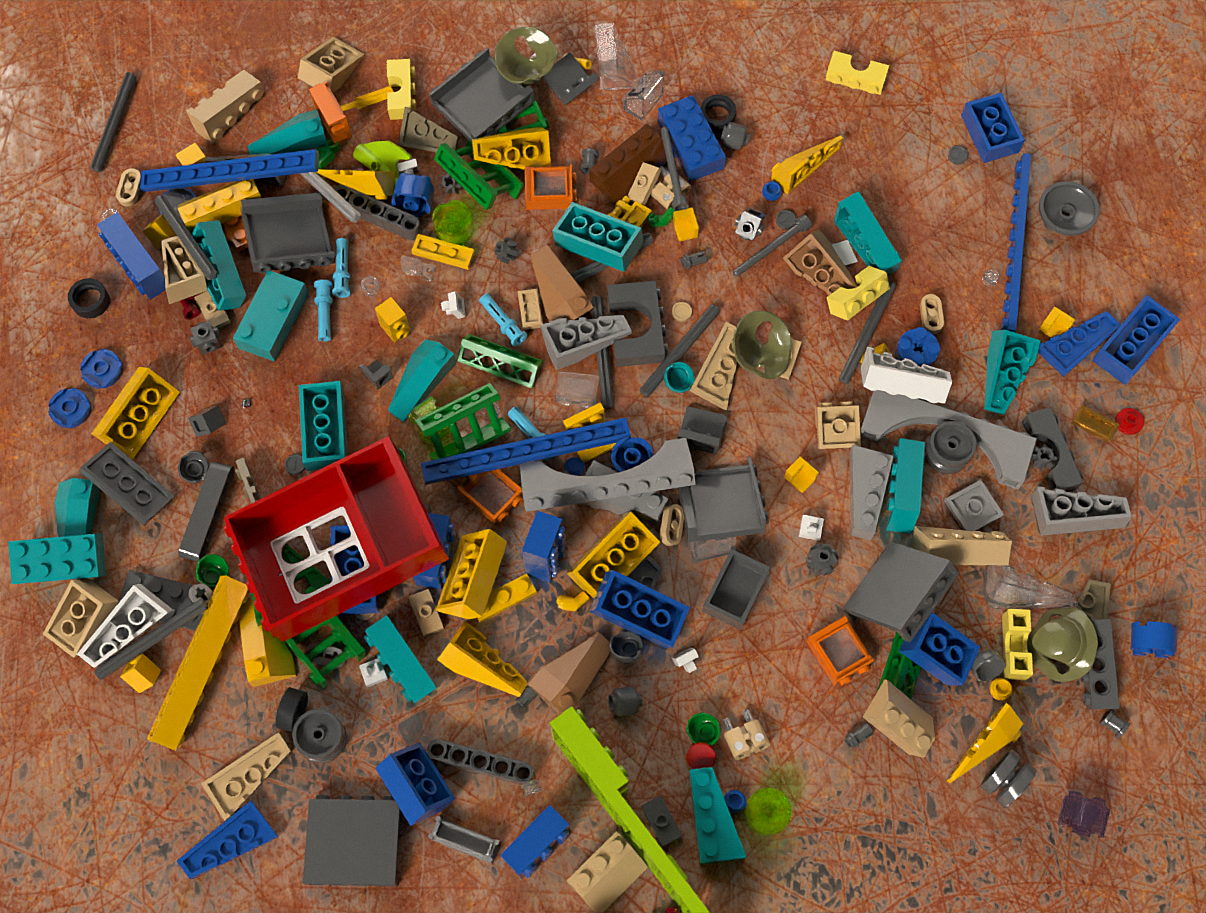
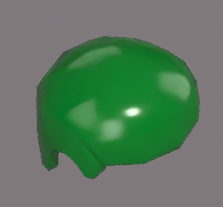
M217 554L206 555L197 563L196 579L199 584H205L210 589H215L220 576L229 575L228 563Z
M697 713L688 720L686 733L694 744L703 742L713 746L721 736V725L711 714Z

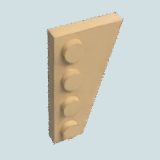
M725 322L690 389V392L724 410L728 407V399L737 363L733 348V336L736 326Z
M280 732L201 783L224 821L237 811L291 752Z

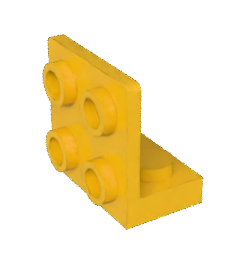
M598 403L564 420V431L607 421L604 417V408L601 403ZM616 443L577 451V454L586 463L612 450Z

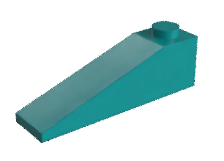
M318 109L298 114L249 144V154L268 153L274 155L305 151L318 146H324L327 140Z
M1008 330L992 331L987 357L984 410L1001 415L1005 414L1016 395L1018 386L1025 380V374L1036 361L1041 340Z
M425 339L412 353L390 403L388 412L404 423L457 364L454 353L439 342Z
M71 478L59 483L54 502L58 537L91 534L101 489L89 479Z

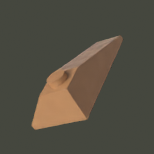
M819 229L809 234L783 257L795 274L806 278L812 285L818 286L827 292V295L832 294L840 287L845 289L858 287L832 244Z
M548 245L530 255L543 300L544 311L549 322L561 318L579 320L580 317H584L592 311L594 307Z
M597 632L577 644L572 650L559 655V658L541 666L526 684L556 713L562 714L571 706L574 707L581 699L610 654V642L600 632Z

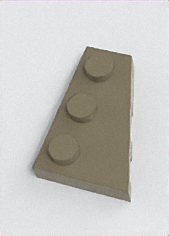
M405 106L398 145L437 153L440 144L447 143L453 150H457L458 136Z
M244 458L236 460L238 468L235 471L239 480L244 482L245 486L242 488L247 499L249 498L251 503L261 499L262 497Z
M1088 580L1074 608L1082 610L1090 620L1108 619L1111 583Z

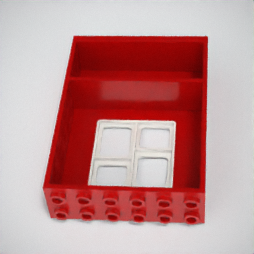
M389 436L223 517L226 524L223 526L224 531L229 538L231 537L233 541L231 548L241 561L238 563V566L243 575L246 574L247 576L246 586L249 592L255 596L254 606L263 616L261 620L262 626L266 632L269 631L274 638L277 637L282 642L449 560L401 453ZM338 516H344L351 531V536L320 551L313 538L312 530ZM298 536H303L310 551V556L299 563H286L281 555L283 546L288 541ZM356 545L364 561V566L346 576H342L334 556L338 552ZM320 561H326L333 581L312 593H298L294 588V580L297 574Z

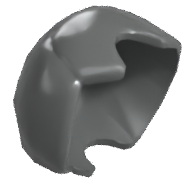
M189 451L179 460V476L187 483L197 484L202 482L210 466L208 458L201 452Z
M622 630L618 635L611 637L609 647L613 657L619 662L625 664L632 663L642 656L644 643L638 634Z
M985 649L978 652L971 671L978 681L984 682L1000 675L1005 669L1006 664L997 651Z

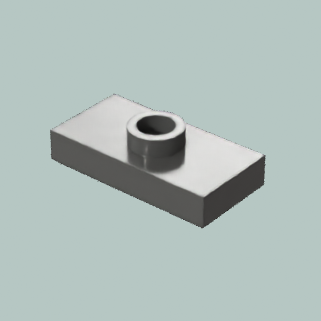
M661 795L641 805L661 847L682 837Z

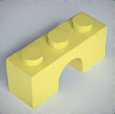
M837 51L833 52L826 75L827 81L849 86L853 89L864 90L871 94L881 95L889 65L870 61V65L866 70L858 71L851 66L852 55Z
M410 59L387 60L389 86L401 88L397 92L387 93L390 120L403 119L405 106L416 111V100L413 99V94H416L415 83H412V78H416L415 66L411 67Z
M868 266L855 276L858 287L853 289L840 287L826 297L830 313L848 321L890 289L885 271Z
M1008 609L1002 615L1003 660L1006 664L1004 679L1027 680L1033 675L1032 653H1028L1027 639L1031 632L1030 610Z

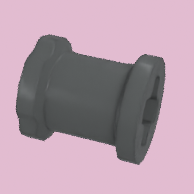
M591 148L582 151L583 164L580 166V171L585 174H589V169L596 164V159L599 157V152Z
M1111 709L1099 724L1109 728L1118 739L1125 733L1130 723L1128 721L1124 722Z

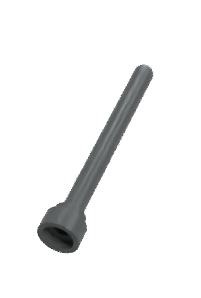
M662 127L661 135L674 192L673 210L688 209V200L682 195L669 130L667 127Z
M802 214L796 219L793 227L734 269L733 275L736 277L740 276L796 233L809 230L812 227L809 218Z

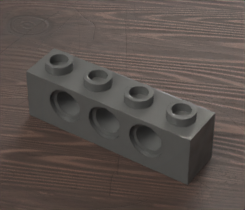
M1111 619L1091 620L1098 639L1095 658L1100 661L1101 666L1099 670H1095L1092 666L1090 671L1080 678L1085 688V692L1082 693L1083 704L1086 705L1087 710L1117 709L1120 706ZM1096 681H1100L1103 685L1100 693L1094 688Z

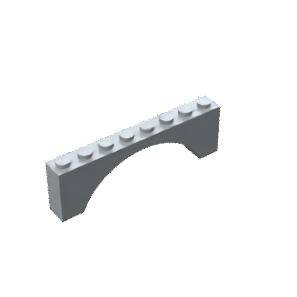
M881 390L873 391L860 428V437L879 442L889 433L905 426L917 424L940 425L950 421L959 422L970 428L975 435L977 445L986 454L995 470L998 483L1017 490L1024 483L1037 438L1031 437L1026 432L1013 431L1004 425L992 424L986 419L971 417L965 412L953 411L947 406L932 404L925 399H911L901 394L891 395Z
M686 438L665 441L660 450L647 461L634 468L610 475L575 476L564 474L549 468L541 461L520 464L522 493L526 512L695 485L694 467Z

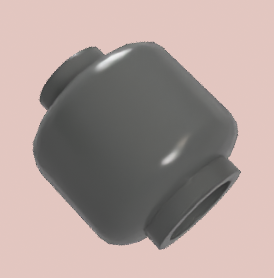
M730 122L727 126L724 125L720 140L723 141L725 147L740 150L743 144H748L750 134L747 133L745 125Z
M631 686L615 688L608 697L609 709L618 717L635 715L639 710V706H642V696Z

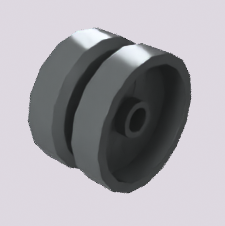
M955 421L944 422L938 425L932 432L924 452L927 462L933 469L944 474H955L963 470L975 453L977 443L973 432L964 424Z
M321 709L307 711L300 716L294 725L292 733L293 743L299 753L316 763L330 762L338 757L345 748L347 739L345 728L337 717L327 710Z
M1013 749L1009 750L998 761L980 784V787L988 794L994 793L1001 786L1002 788L996 795V801L1004 808H1007L1025 791L1037 773V770L1029 763H1025L1015 770L1021 761V756Z

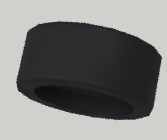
M721 94L711 95L701 104L700 109L713 133H722L724 125L727 126L728 123L735 122L736 105L729 97ZM712 107H722L729 112V117L723 121H715L710 119L706 112Z
M85 278L71 286L68 292V302L76 314L89 319L96 318L107 310L110 304V296L104 285L98 280ZM92 289L99 291V300L94 305L84 308L78 305V299L83 292Z
M290 687L285 691L276 714L277 728L293 732L295 723L306 712L308 703L307 692Z

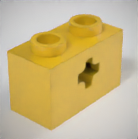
M392 297L375 308L380 326L394 343L398 340H403L411 332L406 314Z

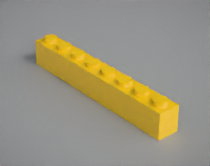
M226 575L220 576L209 600L208 608L204 611L147 740L175 751L177 747L182 746L185 740L184 731L187 726L192 724L195 717L193 711L196 705H200L204 697L202 691L213 677V672L211 671L214 664L219 663L222 657V652L220 651L223 644H227L231 637V626L238 621L240 606L248 599L249 592L246 584Z

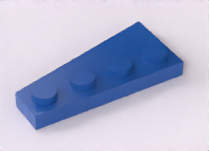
M1106 311L1077 327L1069 329L1061 335L1051 338L1045 343H1040L1038 353L1064 377L1108 339L1121 324Z
M250 801L180 857L177 862L189 879H194L279 836L255 804Z

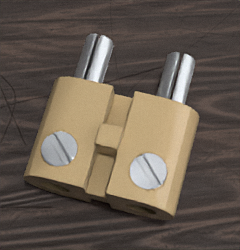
M661 166V174L665 178L662 183L659 182L654 186L651 196L666 209L669 207L673 208L674 192L670 173ZM678 175L682 195L685 196L690 191L691 185Z
M748 709L742 712L747 723L741 728L739 726L733 728L729 718L722 720L727 731L724 737L735 760L743 759L750 756L752 752L757 753L770 746L760 721L754 720Z

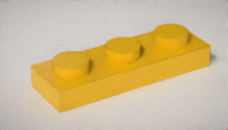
M421 234L417 235L411 250L413 255L469 270L475 254L474 249Z
M526 573L492 591L483 617L477 618L479 623L537 594L528 574Z

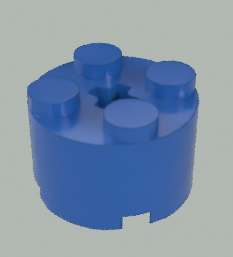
M401 173L400 177L396 180L391 201L392 206L417 218L423 217L425 213L429 214L435 191L431 179L425 175L418 176Z
M918 327L905 332L901 336L895 349L894 358L900 361L905 358L912 360L919 367L923 364L933 367L939 354L940 346L933 334L922 327Z
M624 437L620 439L612 450V470L618 473L626 471L650 459L653 456L650 444L639 437Z
M1148 621L1145 626H1140V622L1131 623L1132 655L1146 656V654L1154 653L1155 658L1164 659L1169 658V656H1175L1178 639L1177 625L1172 627L1170 623Z

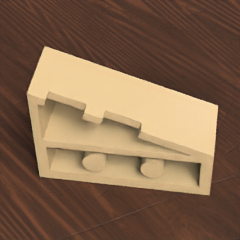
M174 236L162 240L165 289L169 304L207 291L203 272L179 237Z

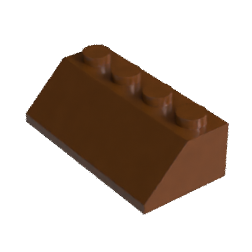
M648 124L644 125L589 169L590 182L615 205L618 200L628 196L643 162L658 168L668 165L661 136Z

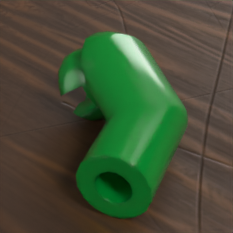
M669 207L663 215L652 213L648 216L649 224L652 227H665L672 220L673 212L675 211Z

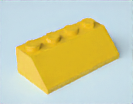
M253 179L234 181L177 205V208L186 228L192 235L198 222L219 220L220 224L241 216V200L258 199L261 196Z
M138 367L91 434L106 445L110 442L113 443L129 458L134 459L180 391L151 369Z
M632 512L624 513L567 571V574L581 589L595 598L606 572L614 570L627 577L660 541Z
M491 529L462 535L436 610L465 619L483 617L495 578L499 572L502 557L505 554L507 541Z

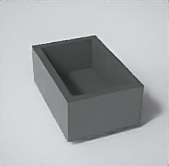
M731 549L703 605L702 612L741 630L771 567Z

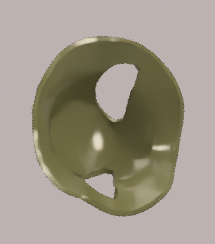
M518 27L505 33L499 40L495 49V65L499 73L509 82L533 84L550 72L558 56V51L551 38L541 29ZM518 36L525 37L528 45L536 53L535 58L524 57L516 50L514 43Z
M753 311L743 316L733 336L734 354L739 365L764 379H775L787 371L792 345V337L787 325L777 315L767 311ZM770 321L772 328L768 342L763 345L757 340L755 331L762 322ZM763 366L765 373L757 370L756 368Z
M1057 608L1046 612L1039 619L1027 641L1028 653H1032L1034 665L1047 677L1058 682L1073 681L1087 674L1093 666L1098 645L1096 630L1091 620L1078 608ZM1057 615H1058V616H1062V617H1059V618H1055V619L1050 620V618H1051L1052 616H1057ZM1046 657L1065 663L1070 667V670L1060 674L1057 666Z

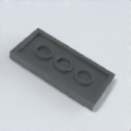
M111 442L80 467V472L143 526L174 499V495Z
M129 570L118 600L120 602L133 585L141 584L174 610L159 622L165 623L193 604L189 598V590L193 585ZM196 589L197 594L195 597H201L205 601L206 599L202 595L204 590ZM202 613L180 628L196 631L203 616Z

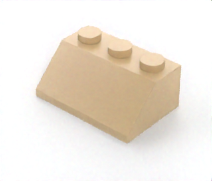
M884 680L864 713L863 718L909 755L924 758L935 740L933 717L888 680Z
M616 831L567 880V883L595 913H603L648 866Z

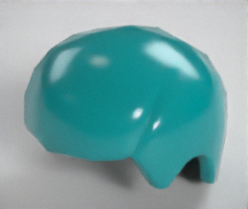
M683 362L672 363L664 373L665 385L670 391L675 393H684L690 390L695 381L693 369Z

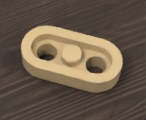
M127 169L121 175L116 198L123 206H131L138 199L141 174L137 169Z
M928 294L922 298L920 303L922 327L931 334H937L944 325L942 303L938 296ZM929 323L935 324V327L930 326Z
M678 504L668 505L663 511L660 538L666 546L677 545L681 540L684 517L682 507Z

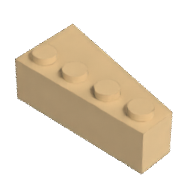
M242 70L228 80L223 89L217 88L213 91L212 97L208 100L203 98L198 102V107L195 109L191 107L186 112L195 131L213 144L265 92L258 79Z
M923 526L914 527L912 542L913 549L950 560L953 565H1008L1012 541L999 531L987 533Z

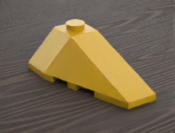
M543 127L521 129L472 139L474 160L524 170L525 166H551L549 131Z
M840 135L786 158L782 163L778 162L772 169L771 181L778 183L782 191L788 195L841 148L843 137Z
M318 169L316 174L366 195H375V199H387L388 195H393L395 171Z
M252 600L244 604L242 603L239 609V623L248 682L253 687L297 676L293 655L285 642H282L277 637L274 638L269 631H265L262 625L257 626Z
M464 621L437 660L457 674L520 697L527 686V681L510 663H505L499 657L501 653L496 648L492 649L485 642L487 638L480 631Z
M1004 704L993 714L946 780L949 784L1009 742L1013 741L1015 743L1022 734V731L1019 729L1023 723L1010 705Z

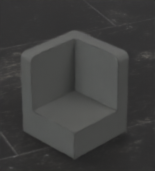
M378 360L369 367H366L364 364L360 365L362 374L377 390L393 378L391 369L386 364L382 365Z
M218 405L204 408L188 418L196 437L210 434L226 424Z

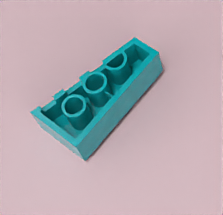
M859 191L840 201L833 222L867 266L885 271L887 276L898 271L902 262L901 257L895 251Z
M220 221L198 222L192 236L218 273L214 280H208L205 277L207 290L218 311L240 308L246 294Z
M387 615L365 630L367 634L364 636L370 647L375 645L379 651L376 656L383 666L388 664L392 670L389 675L395 684L401 683L404 688L401 692L408 702L412 700L416 703L437 688Z
M713 768L691 769L689 771V782L699 865L745 860L747 857Z

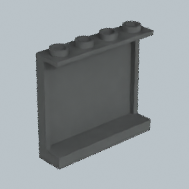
M488 48L478 52L472 60L463 64L456 73L448 76L441 85L436 86L429 93L431 104L471 142L472 139L494 135L535 101L534 90L530 86L524 88L520 83L509 82L499 73L495 60L490 56Z
M321 193L241 200L240 211L253 273H267V271L273 270L286 271L291 268L305 269L310 266H328L333 264L335 252L331 250L321 207Z
M747 456V465L694 471L695 485L678 487L688 542L766 533V524H769L768 511H764L765 498L764 495H760L761 482L760 479H756L757 466L752 464L751 456Z
M891 542L843 608L853 621L860 617L899 633L903 640L911 642L959 573L950 560Z
M316 795V799H309L303 884L398 887V877L396 875L400 808L393 796H384L383 800H374V796H361V800H356L348 795H340L338 799H329L330 796Z

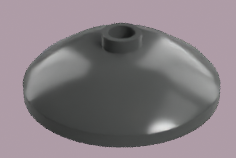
M1062 181L1049 186L1043 192L1039 201V213L1043 222L1053 231L1062 235L1075 236L1089 231L1094 226L1099 216V204L1095 195L1085 186L1076 182Z

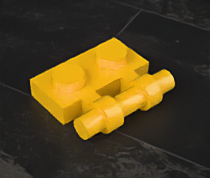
M624 196L622 200H618L615 204V209L612 213H608V216L642 228L648 220V216L652 214V210L636 200L630 206L628 205L631 201L630 198ZM621 213H626L622 219L618 218Z

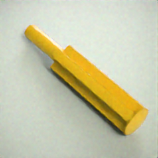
M391 86L356 97L354 102L340 107L342 111L354 107L360 109L386 100L387 93L394 91Z

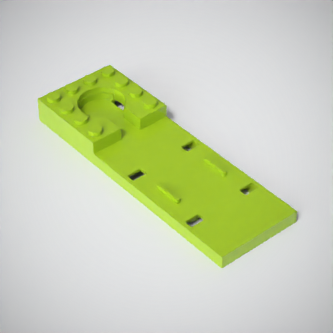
M571 706L552 720L549 724L554 742L683 913H710L686 882L688 879L686 874L670 854H665L623 798L628 792L626 787H628L627 777L629 775L622 765L617 767L612 759L615 756L607 746L603 748L598 740L601 738L593 727L589 729L586 726V718L579 709L575 711Z

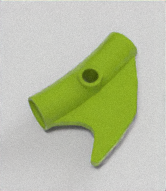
M391 141L361 143L353 152V157L370 171H395V184L399 178L397 167L399 160L412 159L408 152Z

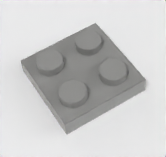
M982 480L944 500L961 529L965 531H978L1004 516Z

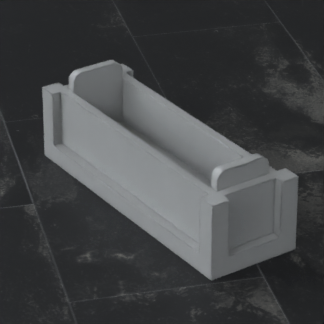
M436 816L433 831L428 835L430 840L493 864L501 844L499 840H494Z

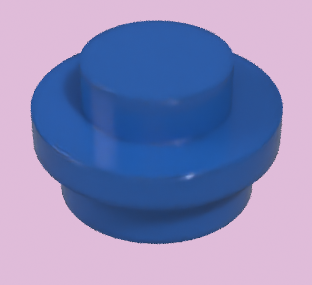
M768 182L763 186L762 195L765 199L775 201L780 198L782 189L778 183Z
M572 457L565 462L564 471L566 474L581 476L584 473L585 465L580 458Z
M731 790L726 793L724 799L729 812H741L746 805L745 795L739 790Z

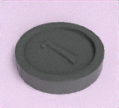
M954 146L948 152V159L953 164L960 165L967 160L968 152L962 146Z
M789 210L780 211L776 216V224L782 229H790L796 221L795 215Z
M293 454L285 460L284 466L289 474L299 475L305 470L301 455Z

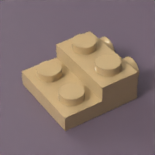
M853 401L840 402V406L832 407L831 402L820 403V407H815L818 449L850 448L852 445L861 447L859 405H853Z

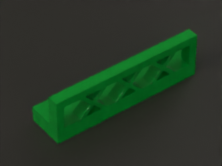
M471 334L462 339L457 357L458 362L529 388H533L537 372L542 368L544 362L543 360ZM465 349L472 350L476 358L470 360L463 357ZM482 357H491L494 365L490 367L485 365ZM503 363L510 364L513 372L509 374L504 372L500 365ZM525 369L532 372L530 381L523 379L519 371Z
M896 632L878 690L884 680H888L911 699L921 667L915 662L912 665V661L899 652L904 640ZM908 673L909 681H908V684L906 685V683H905V677H906V674Z

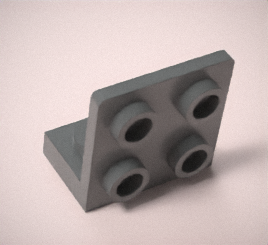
M568 53L556 62L550 72L542 76L564 106L599 79L595 72L588 76L571 53Z
M688 406L677 439L686 438L689 448L717 455L727 417Z

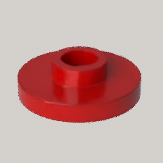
M1133 408L1122 409L1116 415L1115 422L1120 424L1118 429L1126 435L1137 434L1144 426L1143 416Z
M698 742L689 747L686 760L692 769L711 768L716 762V753L709 744Z

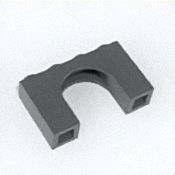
M656 281L607 285L609 312L635 310L646 315L651 322V328L641 337L614 340L616 367L662 363L665 360V355H668V345L663 343L666 329L665 324H661L660 318H663V307L658 304V300H661L660 288H656Z

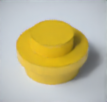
M997 678L990 684V693L995 699L1006 700L1011 696L1012 686L1006 679Z

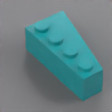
M900 438L898 445L893 446L892 455L895 460L891 465L890 475L893 477L889 485V493L891 494L887 507V531L912 534L921 507L925 442Z

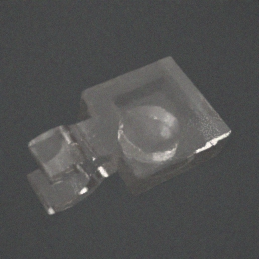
M402 255L400 261L402 271L412 276L415 274L422 276L423 274L426 280L433 281V275L427 272H436L437 269L434 264H425L420 259Z

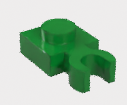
M329 139L325 142L324 147L318 146L316 148L319 152L318 168H325L335 158L334 154L341 150L339 142L334 144L332 139Z

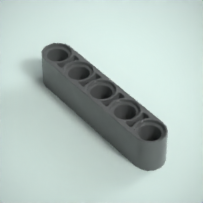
M338 185L334 188L340 196H345L344 199L361 214L360 219L408 240H416L417 235L421 234L417 217L347 186Z
M211 462L179 548V557L198 562L206 555L234 477V466Z
M440 739L432 740L427 746L429 757L436 763L523 786L529 785L534 779L532 766L523 761ZM436 746H442L444 748V751L440 756H434L432 754V751ZM457 752H464V760L461 762L454 761V755ZM480 757L487 759L486 765L482 768L475 766V761ZM500 763L508 765V770L503 774L496 771ZM521 769H528L530 771L527 779H520L518 777V772Z

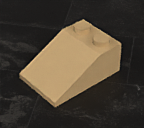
M332 37L300 59L298 78L313 87L327 81L328 87L334 93L343 85L361 62L364 54Z
M89 578L71 580L43 635L70 656L77 658L78 652L114 610L119 601Z

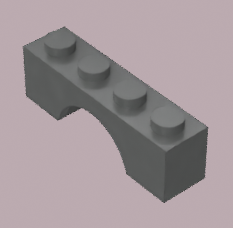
M1051 407L1027 414L1022 421L1026 432L1031 437L1037 438L1036 441L1044 443L1050 449H1054L1053 455L1057 457L1054 468L1046 476L1051 490L1061 489L1069 492L1078 489L1083 483V475L1074 463V454L1068 449L1066 436L1058 426L1056 414L1052 412Z

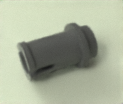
M705 251L690 255L684 254L680 258L682 267L691 269L692 266L707 263V256L704 255Z
M528 686L521 696L515 700L522 708L526 709L538 694Z
M864 723L852 733H846L844 741L849 748H858L862 741L874 733L872 728L867 723Z

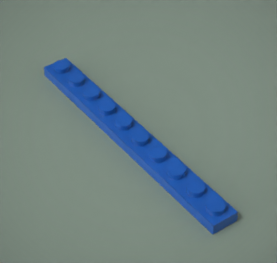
M314 149L141 171L140 190L150 192L317 172L319 152Z
M1024 153L1020 161H1016L1015 165L1017 177L1014 180L1013 189H1016V195L1014 194L1012 198L1014 212L1011 214L1010 223L1013 224V229L1009 233V241L1012 242L1007 252L1010 264L1006 267L1005 275L1008 276V282L1005 283L1004 294H1007V299L1003 302L1002 311L1005 312V318L1001 322V330H1008L1014 333L1017 326L1031 154Z
M626 418L422 462L421 468L425 485L617 443L624 437L631 438V433Z

